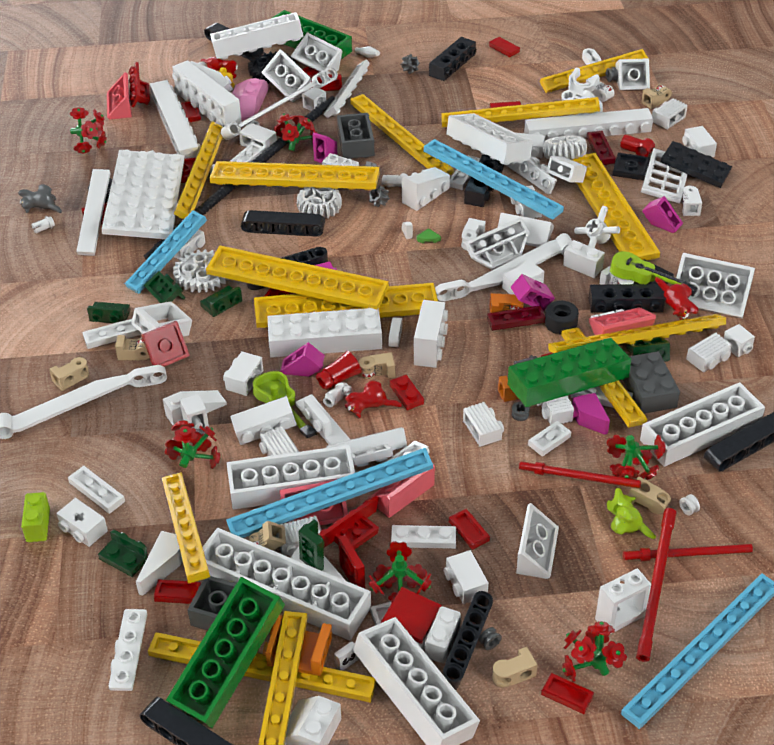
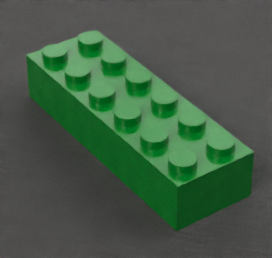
M283 10L272 18L291 14V12ZM298 15L303 36L309 33L341 49V59L352 52V36ZM301 37L298 41H286L284 45L296 49L304 37Z
M607 338L511 365L508 369L507 385L524 406L529 407L629 378L631 358L612 338Z
M240 577L166 701L183 713L213 729L285 606L282 599L255 583Z

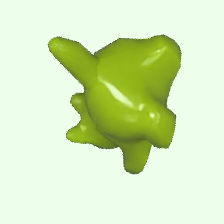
M616 488L613 500H608L607 509L615 515L611 523L612 530L619 535L639 530L647 537L655 539L656 535L643 523L639 510L632 505L636 497L625 495L620 488Z

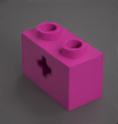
M521 274L511 286L519 301L530 306L541 305L543 311L555 299L546 284L524 274Z

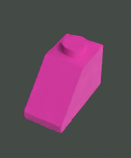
M313 133L314 161L322 163L330 153L338 155L336 141L327 136Z
M665 196L650 202L642 210L651 225L671 233H675L683 224Z
M308 342L283 359L280 372L286 375L309 377L315 372L321 371L324 366L325 355Z
M591 393L573 397V418L575 417L578 425L604 435L608 434L610 419L597 395Z

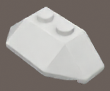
M521 217L465 241L463 244L471 259L493 270L522 255L530 232Z

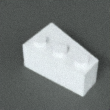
M436 167L422 170L421 173L414 172L411 176L403 175L402 203L418 211L450 188V175Z

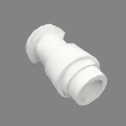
M405 173L400 174V176L383 175L381 184L387 187H402V176L408 175Z
M345 382L337 383L334 389L325 394L323 403L327 407H333V405H336L343 399L344 395L347 396L352 393V387Z

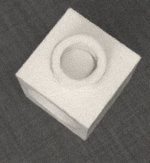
M314 86L303 93V107L312 111L315 107L320 106L322 102L326 101V91Z
M738 324L726 330L723 339L732 344L730 352L736 357H740L751 352L755 336Z

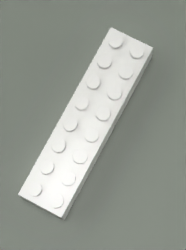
M220 528L214 531L202 547L210 576L237 583L240 577H243L279 596L285 604L282 612L307 613L308 623L319 628L322 627L323 623L331 624L333 634L349 641L370 610L371 591Z

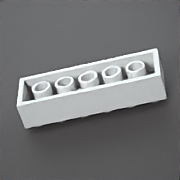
M296 12L210 34L216 58L221 60L227 59L230 55L239 56L246 51L254 52L258 48H270L273 44L282 45L286 41H298L301 37H304L300 19Z
M188 60L172 66V77L175 83L174 90L177 95H180L187 102L191 101L194 108L198 107L202 115H205L211 122L213 121L222 127L231 122H237L238 124L242 122L240 101L237 97Z
M474 113L450 115L448 117L447 135L451 136L452 139L459 140L462 144L481 151V154L489 155L491 159L499 160L501 164L509 165L510 162L523 163V161L530 160L532 140Z
M379 308L267 316L270 358L289 356L308 342L323 354L382 349Z
M739 382L644 423L640 441L644 445H654L656 436H661V440L665 442L666 446L663 456L657 459L654 450L650 452L665 467L710 447L763 418L765 406Z
M349 445L226 462L233 510L268 505L279 501V490L340 479L355 473Z
M396 617L358 633L353 652L426 745H460L473 738L480 722L479 718Z

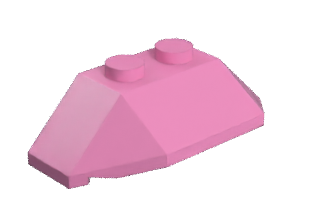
M253 78L235 86L232 94L240 101L241 120H246L258 113L270 88V85L265 80Z

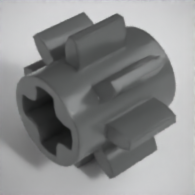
M409 54L402 58L403 62L400 65L403 71H408L411 74L418 70L417 67L420 63L417 56L412 57V54Z
M379 185L378 189H372L369 193V202L374 203V206L380 207V204L385 206L387 201L390 200L389 191Z

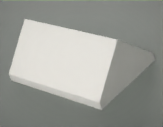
M306 33L292 53L291 58L319 72L328 67H333L336 71H339L342 50Z
M281 49L261 72L285 96L311 83V78ZM303 93L294 97L290 101L294 102L297 99L301 98Z
M501 213L498 227L522 216ZM522 217L530 232L525 245L539 247L549 242L554 229V225L551 222Z
M531 503L527 506L518 552L516 574L548 579L551 576L559 527Z

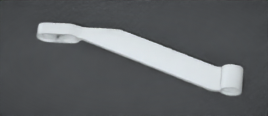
M328 67L314 75L311 83L243 122L227 124L221 129L222 137L225 140H231L239 135L241 128L314 86L322 88L337 78V71L333 67ZM328 71L331 72L332 78L328 76ZM317 77L321 78L322 84L318 82Z
M563 233L557 236L555 240H551L469 283L465 280H456L439 284L435 288L437 299L439 301H449L465 297L472 291L500 285L503 283V274L530 260L538 265L559 253H562L564 256L565 248L572 240L568 234ZM464 286L463 290L457 291L459 287ZM447 290L445 294L439 295L441 291Z
M161 365L137 368L127 375L96 380L15 416H11L8 413H0V439H8L15 432H21L128 384L134 387H144L163 383L167 379L166 369ZM157 372L162 373L161 376H158V377L153 376V374H155V373H157ZM136 376H143L140 380L134 379Z

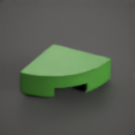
M428 228L417 235V241L420 243L432 241L436 243L441 241V236Z

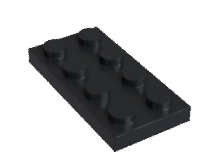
M674 141L671 142L660 160L665 165L718 188L722 187L733 167L726 162L716 160L709 155L702 154L695 149L688 148Z

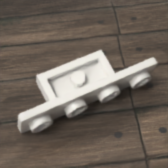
M531 156L530 160L523 161V163L510 162L509 165H506L547 194H551L557 182L554 175L546 172L548 165L539 163L540 160Z
M313 395L296 401V406L329 445L351 440Z
M400 427L327 445L326 448L349 445L354 466L363 467L371 461L383 462L388 460V457L393 456L392 450L407 447L404 428Z
M124 610L119 638L115 642V657L111 662L109 690H133L147 619V610Z

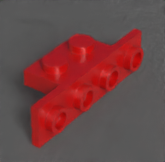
M135 62L128 72L130 75L129 91L131 93L129 100H131V107L133 108L137 102L146 105L150 102L149 83L140 80L139 62Z
M375 495L370 500H365L361 506L352 509L345 517L337 519L333 525L321 530L319 535L324 540V548L332 542L338 544L339 537L346 535L355 550L378 534L379 527L367 518L376 512L379 496Z

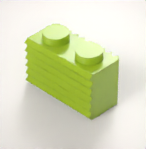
M44 492L27 493L25 495L21 528L26 542L47 540L50 506Z

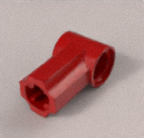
M625 134L620 142V147L634 152L636 155L648 157L653 148H655V143L650 138L642 140Z

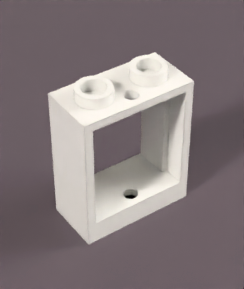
M165 302L135 308L132 325L144 334L177 321L184 337L189 336L192 319L174 303ZM163 319L169 320V322L158 323L157 321Z
M638 568L600 587L595 620L597 622H607L613 626L615 632L645 617L651 583Z

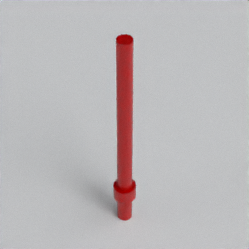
M521 461L519 464L520 470L533 471L534 474L544 475L545 473L640 489L641 480L547 466L541 462L534 464Z
M752 544L673 548L669 549L667 558L752 553L753 546ZM640 548L639 551H623V559L650 561L652 558H656L658 549Z

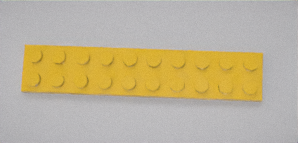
M596 153L585 154L578 159H573V161L587 166L583 183H577L597 217L601 207L606 206L608 211L604 223L607 227H620V233L611 234L610 236L618 251L633 253L642 260L660 258V251Z
M216 161L210 175V183H216L217 185L243 184L250 186L265 185L267 187L297 186L299 188L325 187L332 189L372 190L377 187L380 167Z
M220 245L206 267V274L365 309H378L389 287V281Z
M434 283L389 286L379 307L380 318L419 315L423 300L438 301ZM300 294L254 297L257 328L268 327L267 316L365 309Z

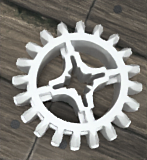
M574 135L552 137L543 144L544 157L550 159V156H561L571 160L578 159L584 156L587 150L586 139Z
M305 187L304 190H300V193L297 194V207L300 213L320 214L324 218L329 219L330 216L333 217L335 213H339V209L342 206V197L337 189Z

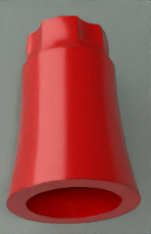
M346 351L337 360L316 375V379L323 389L328 390L331 387H335L337 383L360 374L361 367L355 356L351 352Z

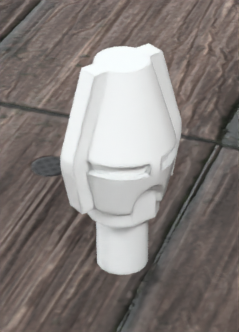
M371 46L355 48V53L361 54L366 58L378 57L380 55V52Z

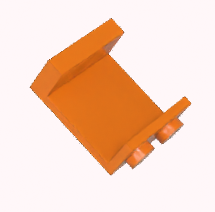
M279 615L276 623L270 630V640L265 642L263 648V656H266L267 666L270 667L274 666L283 620L282 615ZM323 623L320 633L305 631L298 672L321 676L332 642L331 624Z

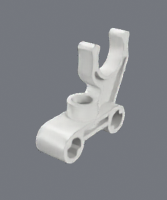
M575 68L569 76L568 90L564 91L561 95L562 101L595 97L592 91L600 82L599 75H594L590 82L582 84L576 81L580 76V69ZM599 101L600 111L594 113L603 112V105L601 101Z

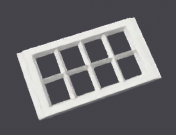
M653 148L641 192L659 198L665 196L667 200L680 204L687 174L656 161V158H662L665 151ZM654 166L664 168L666 172L656 170ZM669 170L681 173V177L670 174ZM652 174L664 177V180L652 178L651 176ZM667 178L678 181L679 185L666 182ZM649 183L661 185L662 187L661 189L649 186ZM665 187L677 190V193H672L664 189Z

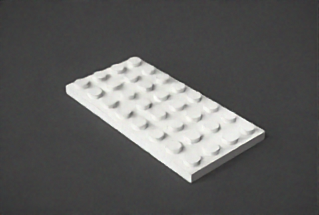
M119 150L102 225V234L166 239L174 230L176 218L174 211L178 204L185 156L163 154L160 152Z

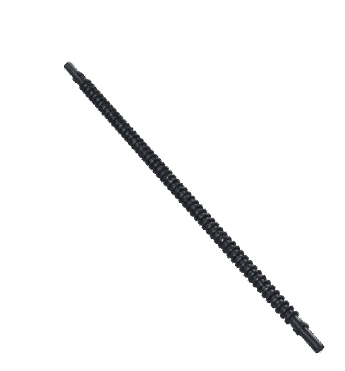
M331 96L325 102H322L320 106L310 111L305 118L310 119L312 122L315 121L317 117L322 115L323 111L327 110L335 97ZM281 136V138H278L251 162L266 163L275 153L286 146L289 141H284ZM223 185L222 188H219L216 193L205 200L201 206H198L195 211L205 215L209 209H212L215 204H218L221 199H224L227 194H230L239 185ZM165 239L155 243L154 247L144 255V258L147 260Z

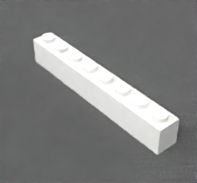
M168 80L150 83L151 96L176 153L184 155L185 159L197 157L201 148L200 144H197L196 135H193V129L189 126L188 118H186L184 109H182L181 103L178 101L177 94L174 93L173 86L169 84Z
M648 108L526 119L524 133L545 135V141L552 137L568 135L586 138L587 132L603 131L605 136L645 133L652 131L653 117Z

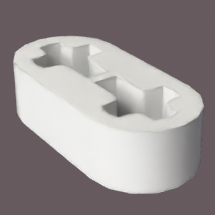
M587 48L583 50L582 59L586 65L601 61L600 56L594 49Z
M392 318L389 347H399L403 324L402 318Z

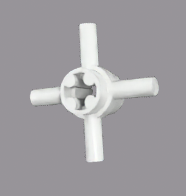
M606 206L601 207L597 219L590 220L585 227H576L574 229L575 234H587L590 238L588 246L595 248L596 242L603 244L609 240L611 234L620 233V227H607L604 223L608 211Z

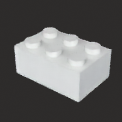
M423 300L414 335V365L436 368L438 360L441 361L442 349L440 348H444L445 336L443 335H447L448 324H445V321L448 319V310H445V302Z

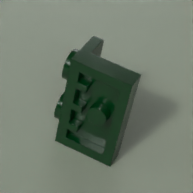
M160 271L144 285L160 303L172 302L177 296L182 300L186 298L181 293L184 290L177 283L173 285L174 280L168 274L164 276Z
M228 285L201 300L200 305L211 316L215 317L243 301L241 288L238 286L233 289Z
M94 302L93 306L87 307L89 321L118 323L127 320L131 311L130 304Z
M655 337L651 341L638 340L634 344H626V348L632 353V356L659 351L664 362L670 361V343L665 338Z
M314 519L308 524H304L299 530V558L306 565L322 571L324 570V540L318 534V522Z
M113 529L110 532L112 540L98 553L99 560L133 578L144 566L148 558L147 547L141 541H135L124 532H118Z

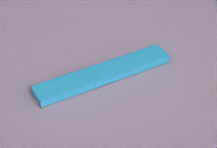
M192 210L124 283L126 287L140 294L145 288L144 285L158 271L164 268L207 221L206 217Z

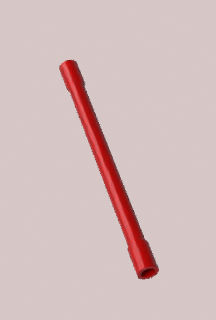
M666 508L663 512L662 529L642 634L636 653V659L641 662H648L651 656L654 627L672 530L674 529L677 514L676 510L672 508Z

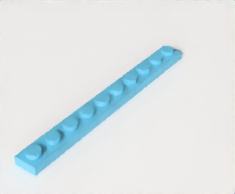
M436 139L424 146L425 153L552 220L564 210V206Z
M426 448L229 518L226 521L230 533L245 538L263 529L262 524L267 521L277 524L289 522L433 469V463Z
M761 573L622 709L621 715L638 729H641L774 597V581Z

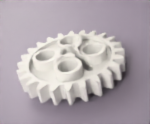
M206 249L203 252L197 250V253L191 251V255L184 254V258H179V262H175L173 267L176 283H179L180 287L184 286V290L190 288L191 292L195 289L198 290V293L201 290L207 292L209 288L214 291L215 286L220 288V283L226 284V280H229L206 274V267L214 256L213 250L207 252Z

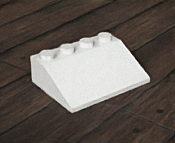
M683 253L676 278L687 281L698 288L694 297L689 296L688 298L698 309L742 319L755 268Z

